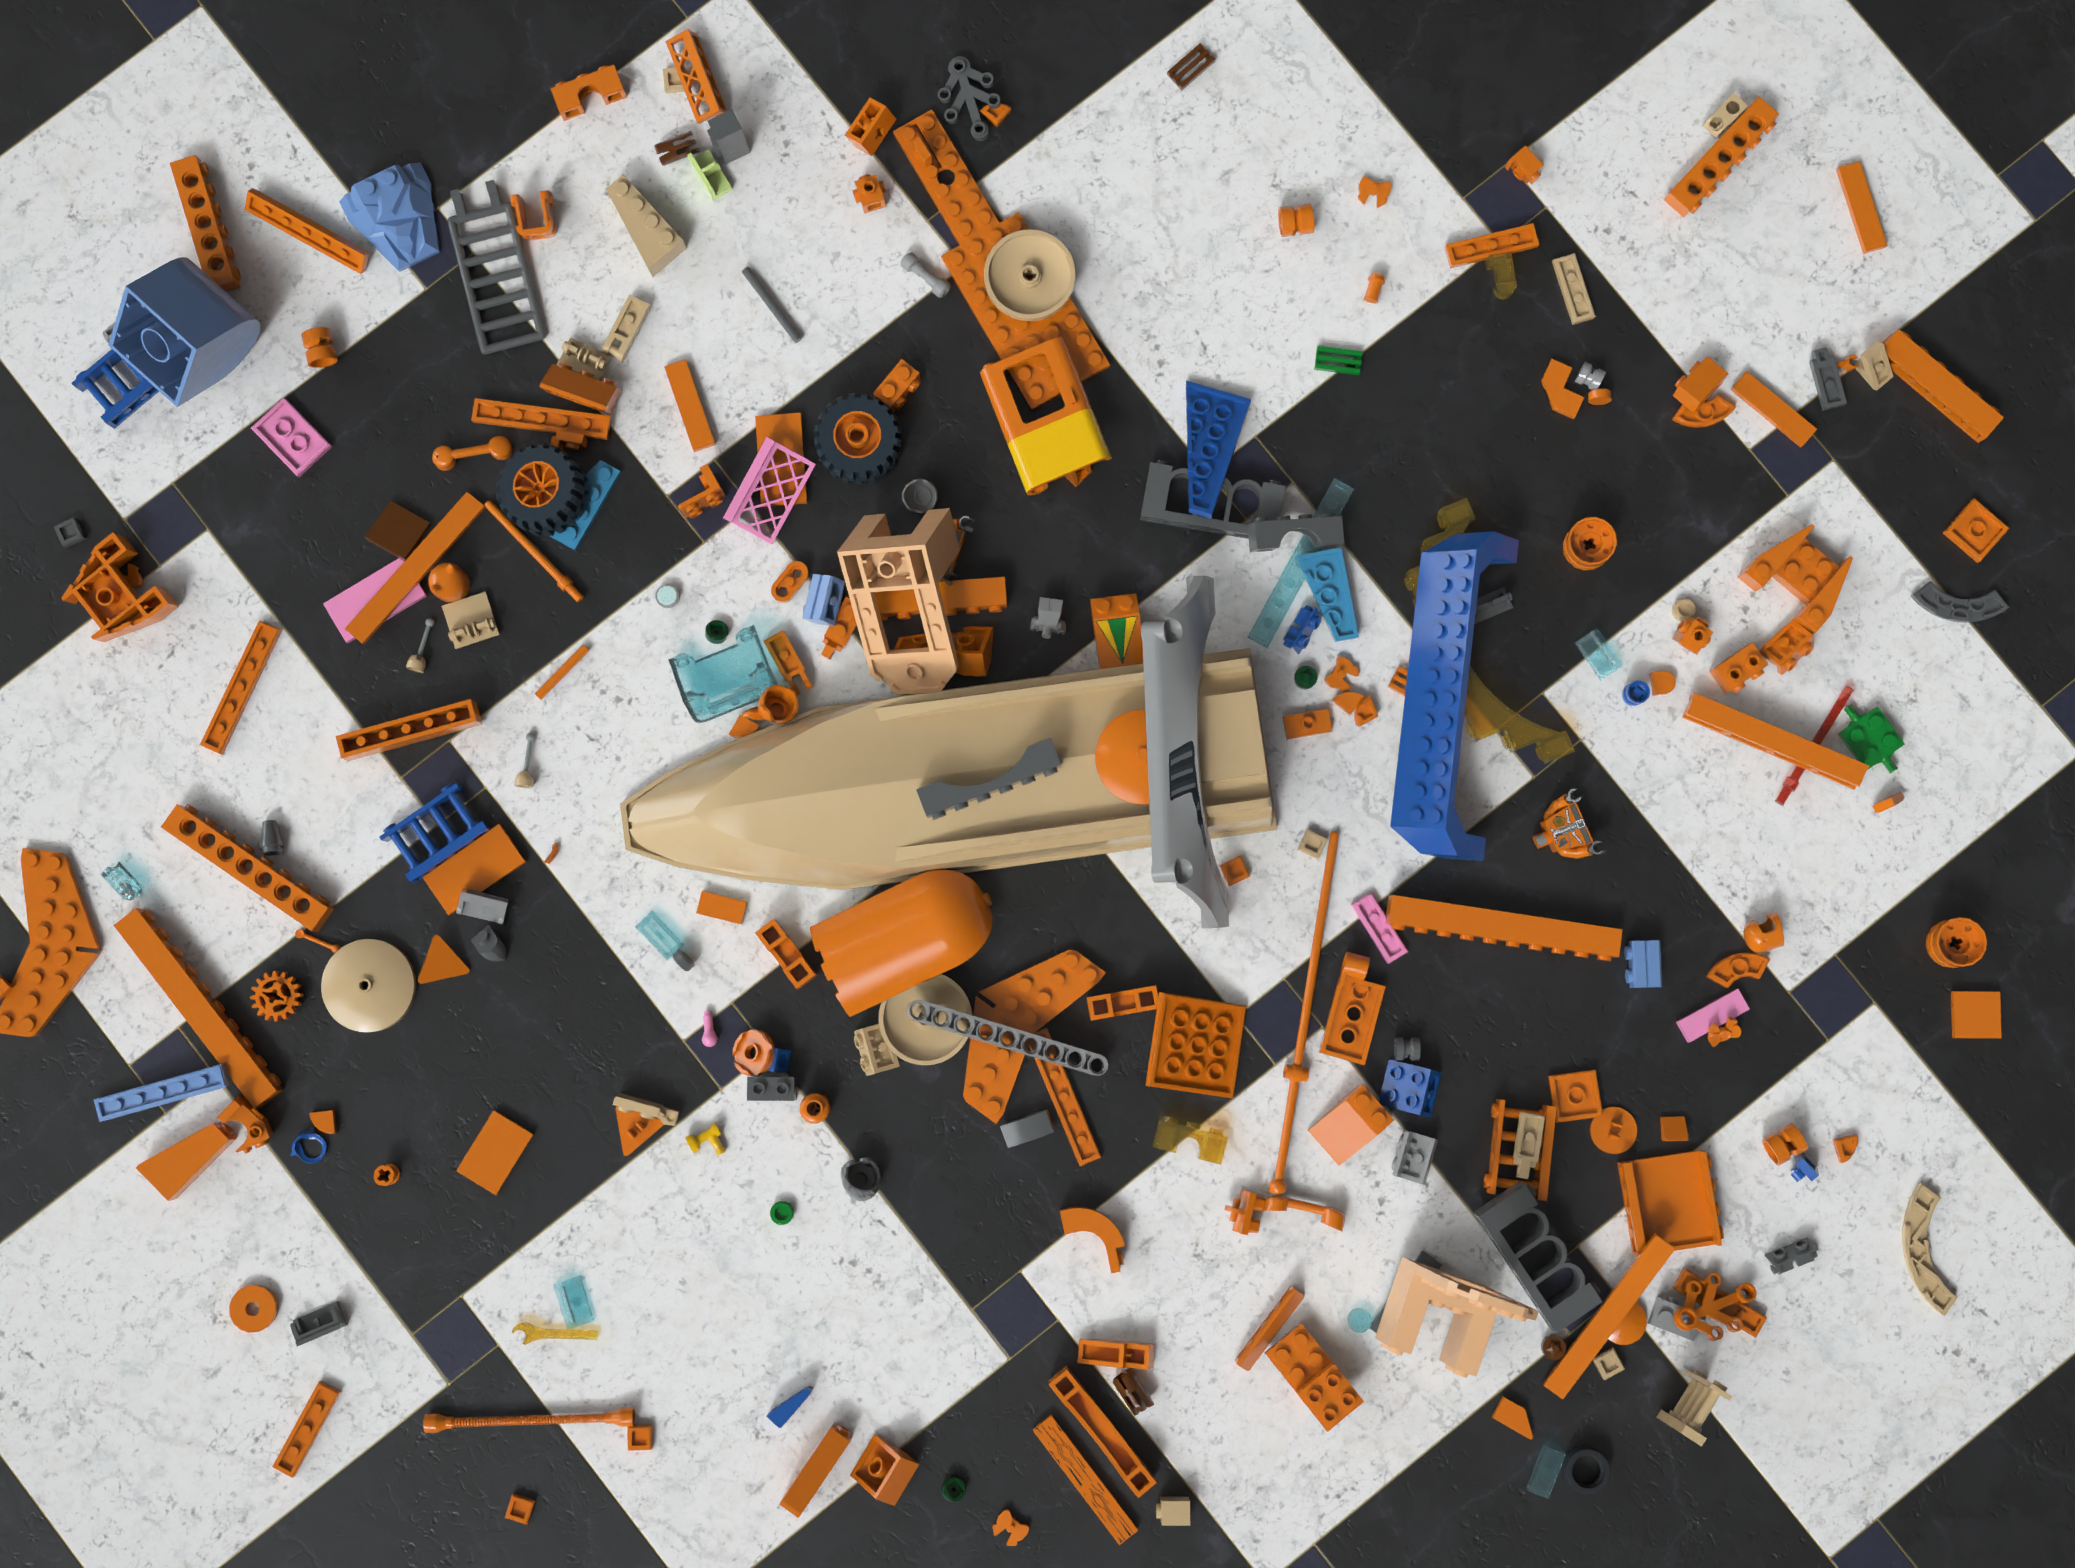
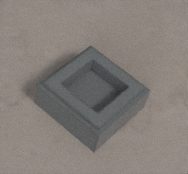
M76 517L53 526L64 548L86 539Z

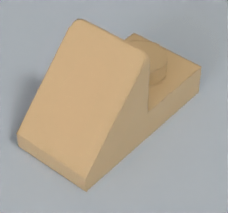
M1878 341L1860 355L1861 358L1853 365H1859L1855 369L1876 391L1894 377L1884 344Z

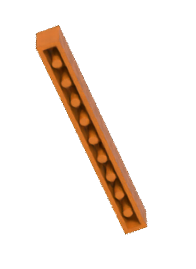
M1396 895L1388 897L1385 922L1386 924H1391V929L1405 930V927H1412L1416 933L1428 934V930L1437 931V936L1451 937L1452 933L1460 935V939L1474 941V937L1483 938V943L1497 944L1498 940L1505 941V946L1520 948V944L1529 945L1528 949L1542 951L1543 947L1552 948L1551 953L1565 955L1566 951L1575 952L1574 956L1588 958L1589 954L1598 955L1597 960L1611 961L1612 958L1619 957L1623 929Z
M135 908L113 926L219 1064L225 1063L228 1076L254 1109L262 1108L283 1091L280 1086V1079L274 1073L271 1074L268 1071L264 1058L256 1055L251 1049L253 1048L251 1041L247 1037L241 1036L238 1032L239 1026L231 1018L228 1019L225 1015L224 1006L218 1000H214L211 997L210 988L204 982L198 980L194 967L185 963L182 959L183 953L175 945L172 946L168 941L169 935L161 927L158 928L154 922V915L147 909Z

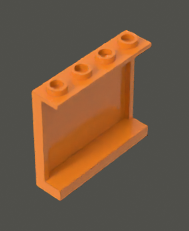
M1697 1150L1617 1162L1633 1256L1637 1257L1654 1233L1675 1247L1674 1251L1710 1245L1722 1246L1721 1239H1724V1232L1722 1226L1718 1223L1717 1216L1720 1215V1209L1717 1201L1715 1202L1713 1192H1716V1185L1714 1179L1710 1176L1709 1169L1712 1168V1162L1706 1151Z

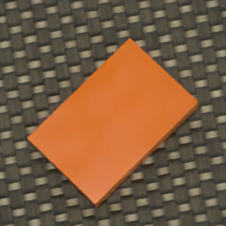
M493 1110L456 1171L494 1195H497L533 1138L534 1133L498 1111Z

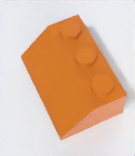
M561 362L559 366L555 364L550 366L539 387L553 395L612 415L620 393V389L615 386L616 382L603 378L602 381L593 379L594 374L581 370V373L572 371V366Z

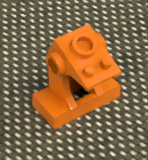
M242 1093L217 1116L223 1123L235 1120L243 1123L247 1128V1139L236 1150L237 1153L243 1150L246 1154L252 1150L251 1146L253 1145L255 1148L264 1146L269 1143L268 1139L273 1135L268 1119L256 1108L254 1109Z

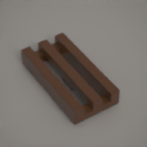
M1200 43L1167 71V75L1183 90L1215 62V58L1211 57L1209 51L1205 50ZM1199 52L1201 53L1194 61H1192L1187 67H1185L1179 74H1177L1176 76L1174 75V74H1175L1176 72H1178L1184 65H1186L1191 59H1193ZM1204 58L1207 60L1181 83L1180 79Z

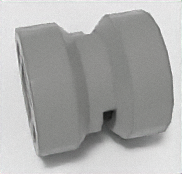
M1585 361L1574 382L1580 385L1586 384L1590 390L1598 389L1606 371L1594 369L1592 364Z

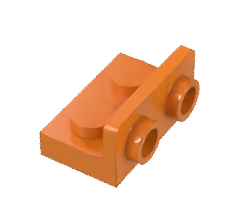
M1792 619L1760 649V653L1777 667L1778 673L1782 676L1786 671L1789 672L1794 669L1801 657L1807 656L1812 652L1814 648V635Z

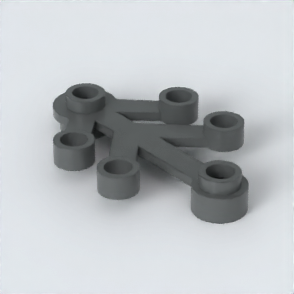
M955 57L949 63L948 70L951 75L945 87L938 91V98L942 103L950 102L952 99L951 93L958 81L960 82L961 89L952 107L945 111L944 117L949 124L956 123L959 119L958 114L966 101L973 123L971 134L975 140L984 141L989 137L990 130L988 125L981 121L974 98L988 104L992 109L1000 107L1001 99L996 93L988 94L971 86L968 77L981 82L984 88H991L994 85V78L991 73H981L972 69L970 62L965 57ZM958 64L963 65L961 70L955 69ZM986 77L991 78L989 83L983 82ZM944 92L949 93L947 98H941V95ZM997 98L998 101L996 104H991V99ZM950 113L955 114L953 119H948ZM982 126L983 131L980 133L976 132V128Z

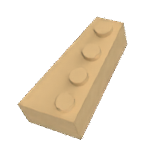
M623 174L606 188L650 274L654 277L686 249L684 241Z

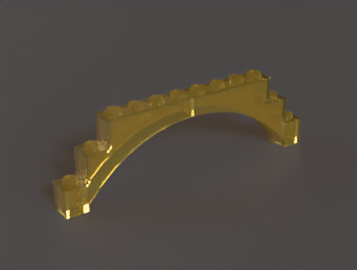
M1467 498L1442 507L1438 511V523L1445 531L1424 539L1421 543L1422 547H1420L1421 553L1455 534L1464 533L1468 524H1471L1476 519ZM1420 566L1408 570L1405 574L1406 578H1404L1407 589L1409 591L1412 590L1414 594V606L1416 603ZM1471 666L1469 667L1464 717H1466L1468 722L1466 728L1471 738L1478 742L1502 732V744L1505 749H1509L1510 753L1536 743V754L1540 760L1544 761V764L1575 752L1566 730L1558 732L1542 727L1509 709L1488 690Z

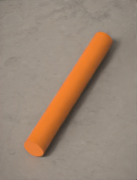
M582 645L539 688L535 695L542 700L589 650Z

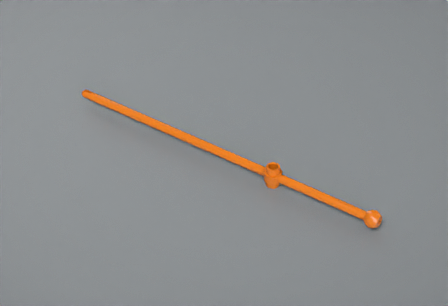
M1337 831L1331 832L1329 837L1294 1060L1292 1065L1285 1064L1283 1069V1078L1289 1079L1290 1085L1275 1177L1269 1183L1270 1193L1283 1195L1287 1190L1286 1182L1283 1180L1299 1083L1301 1081L1307 1082L1309 1078V1068H1304L1302 1063L1338 846L1339 833Z

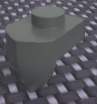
M487 925L471 939L479 954L485 959L495 962L506 959L505 945L491 926Z

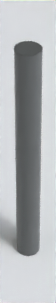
M749 267L742 270L743 275L794 343L801 341L802 337L752 270Z

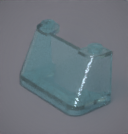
M754 625L743 628L736 634L737 644L696 661L693 656L685 653L668 659L682 701L695 722L704 723L759 700L760 695L766 688L778 685Z

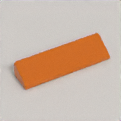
M1293 1286L1287 1289L1236 1357L1235 1362L1239 1367L1246 1371L1253 1367L1304 1299V1295Z

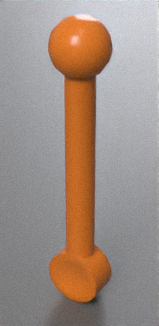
M298 929L295 932L297 938L313 941L331 949L333 953L340 949L338 944L332 945L306 934L302 929Z

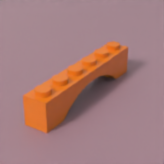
M1067 1365L1048 1380V1385L1092 1436L1138 1498L1157 1483L1151 1471Z

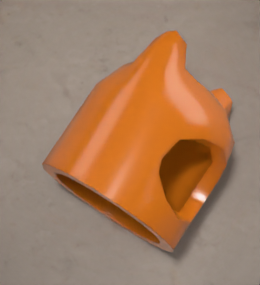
M442 563L431 570L428 585L436 597L447 603H452L464 599L468 595L470 579L459 566L453 563Z

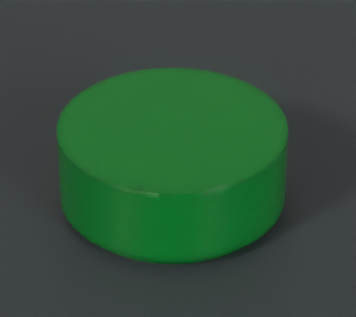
M779 1201L771 1207L770 1217L774 1223L785 1225L793 1219L794 1209L789 1202Z

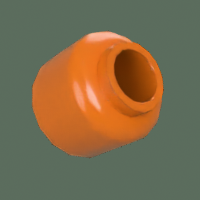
M820 1093L809 1094L800 1103L801 1117L811 1124L823 1122L831 1112L829 1099Z

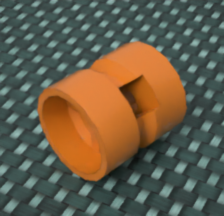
M1311 204L1298 205L1296 209L1292 206L1278 208L1281 237L1295 236L1296 232H1299L1301 235L1314 233V214Z
M317 327L302 332L303 346L308 349L305 355L309 367L322 368L337 363L335 347L331 346L334 341L330 328Z
M1792 1123L1779 1129V1134L1772 1133L1762 1139V1144L1767 1154L1777 1166L1789 1161L1791 1155L1798 1156L1808 1150L1803 1135Z

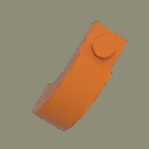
M1079 1206L1060 1209L1064 1233L1088 1231L1097 1235L1105 1244L1111 1274L1121 1272L1120 1265H1124L1121 1251H1116V1248L1123 1247L1125 1244L1120 1231L1113 1221L1103 1213L1088 1207Z

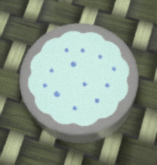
M665 584L657 589L655 598L660 606L672 608L679 601V593L674 586Z

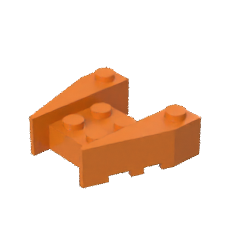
M1813 524L1753 559L1738 576L1754 592L1763 588L1773 577L1805 604L1793 620L1811 634L1816 633L1832 615L1853 560L1850 556L1837 565L1806 540L1805 537L1815 527Z
M112 532L94 547L90 559L86 564H83L79 570L80 574L74 583L69 585L61 598L65 602L72 604L80 602L100 627V630L93 634L91 638L101 642L110 641L160 622L179 607L166 589L155 585L141 597L137 594L119 569L138 553L125 536Z

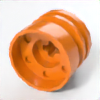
M1597 517L1584 518L1578 521L1565 535L1563 554L1573 567L1584 571L1594 570L1602 566L1614 553L1617 545L1616 533L1613 527L1603 519ZM1587 541L1591 542L1589 550L1584 549L1586 546L1584 543Z
M1961 917L1938 922L1931 927L1926 937V948L1929 956L1937 964L1948 968L1965 967L1975 964L1982 958L1987 946L1985 932L1980 925L1971 919ZM1952 940L1956 941V944L1953 945L1954 947H1950L1949 943H1951Z

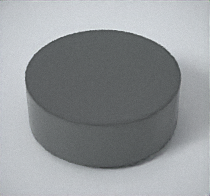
M678 949L673 954L674 961L684 971H690L695 966L692 959L681 949Z

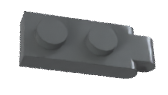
M1826 347L1812 350L1813 359L1810 360L1809 364L1822 411L1845 406L1847 401L1834 355H1829Z

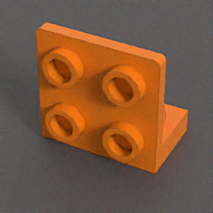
M708 464L699 468L702 472L699 478L706 490L678 505L685 518L699 516L703 513V509L709 506H718L723 502L722 499L726 497Z

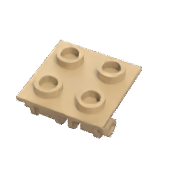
M570 337L569 341H564L562 345L564 351L557 366H559L560 362L573 367L572 371L581 373V370L594 374L593 379L600 381L611 356Z
M486 592L442 606L450 631L448 636L453 641L455 649L499 635Z

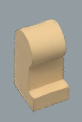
M1733 92L1705 122L1703 127L1717 138L1744 113L1748 105Z

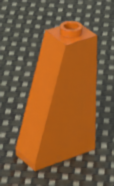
M212 1123L140 1163L136 1169L167 1201L175 1200L236 1138L232 1134V1128L226 1123Z
M833 1424L784 1494L779 1505L797 1518L801 1516L850 1443L852 1437L849 1436L850 1431L840 1424L838 1426Z

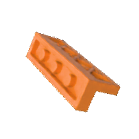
M687 29L665 41L696 122L701 124L714 116L726 112V106L698 35ZM683 40L685 48L681 55L676 52L674 45ZM686 60L691 61L693 64L690 75L685 74L683 70ZM694 80L700 82L701 85L698 95L692 94L691 91ZM703 100L708 103L710 111L701 115L699 107Z

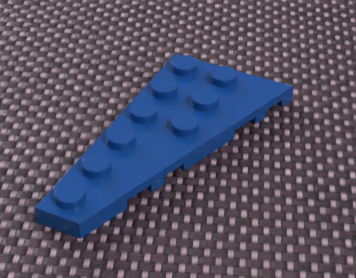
M1186 381L1189 513L1211 519L1244 425L1251 399Z

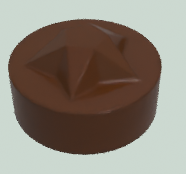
M1550 1335L1543 1339L1541 1351L1547 1358L1558 1360L1564 1356L1566 1344L1558 1336Z

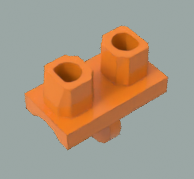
M1241 1189L1240 1198H1234L1233 1205H1225L1224 1209L1231 1212L1229 1221L1234 1222L1232 1231L1243 1235L1258 1233L1260 1220L1253 1219L1252 1213L1253 1209L1258 1211L1264 1209L1265 1199L1257 1196V1193Z

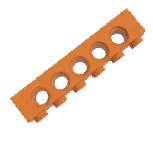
M1759 96L1669 192L1664 201L1683 218L1689 212L1694 214L1702 205L1700 200L1704 196L1709 198L1717 189L1715 184L1718 180L1723 182L1732 173L1730 170L1732 165L1738 166L1747 157L1745 151L1748 148L1753 150L1761 142L1762 139L1759 136L1763 132L1768 134L1777 123L1774 120L1779 113ZM1749 123L1754 124L1757 130L1751 129ZM1734 139L1739 140L1742 146L1736 145ZM1719 155L1726 157L1727 162L1721 161ZM1704 171L1710 172L1712 178L1706 177ZM1689 187L1695 188L1698 194L1691 193Z
M196 155L171 162V170L202 271L225 292L241 288L239 282L241 273L238 267L234 266L233 258H235V254L231 245L227 243L226 238L229 237L226 226L220 220L222 211L219 204L215 203L213 197L216 195L213 184L208 180L207 175L210 174L206 162H202ZM199 179L195 186H191L194 180ZM205 200L203 206L197 207L200 201ZM211 221V225L208 228H204L205 223ZM214 242H218L214 249H210ZM220 263H224L221 270H216Z

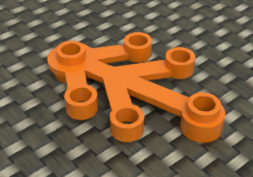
M1710 1273L1705 1277L1707 1287L1701 1307L1694 1309L1696 1297L1701 1293L1702 1286L1697 1281H1691L1685 1286L1687 1296L1684 1306L1674 1312V1323L1683 1331H1689L1693 1328L1707 1334L1711 1341L1721 1339L1723 1337V1330L1720 1326H1711L1699 1320L1703 1316L1726 1325L1730 1332H1738L1743 1328L1742 1320L1717 1310L1739 1301L1741 1303L1753 1301L1757 1295L1755 1287L1750 1283H1743L1736 1287L1735 1293L1713 1301L1717 1287L1721 1284L1722 1280L1718 1273ZM1711 1276L1715 1278V1284L1711 1282ZM1691 1285L1696 1287V1292L1691 1290ZM1741 1290L1746 1293V1298L1742 1296ZM1682 1315L1687 1318V1323L1683 1322ZM1732 1321L1737 1323V1329L1732 1326ZM1713 1329L1717 1331V1337L1712 1334Z

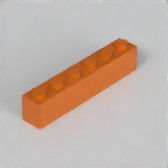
M1897 329L1883 343L1891 370L1977 443L1987 438L2004 418L1999 414L2000 412L1996 407L1988 405L1978 392L1969 389L1960 377L1950 373L1945 364L1932 358L1926 348L1918 346L1913 342L1908 333Z
M1005 577L950 581L953 583L951 586L944 581L939 582L947 616L957 615V611H966V614L980 613V610L989 609V612L1003 611L1002 608H1007ZM914 589L874 592L882 621L888 620V617L897 616V619H910L911 615L920 614Z
M469 699L336 736L341 759L352 761L482 725V720L477 702Z

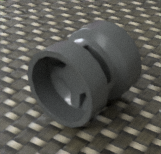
M1395 1037L1394 1059L1404 1060L1409 1057L1412 1061H1419L1420 1039L1411 1037L1408 1041L1403 1037Z

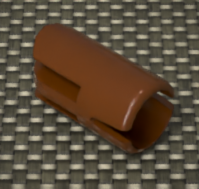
M692 130L654 145L657 154L668 152L659 157L662 166L686 158L689 153L694 155L700 152L699 148H695L679 155L676 153L695 145V139L676 146L673 145L677 141L692 136Z
M1127 1369L1125 1374L1121 1372L1113 1379V1384L1133 1415L1136 1416L1139 1412L1145 1411L1147 1407L1153 1406L1154 1402L1134 1371Z

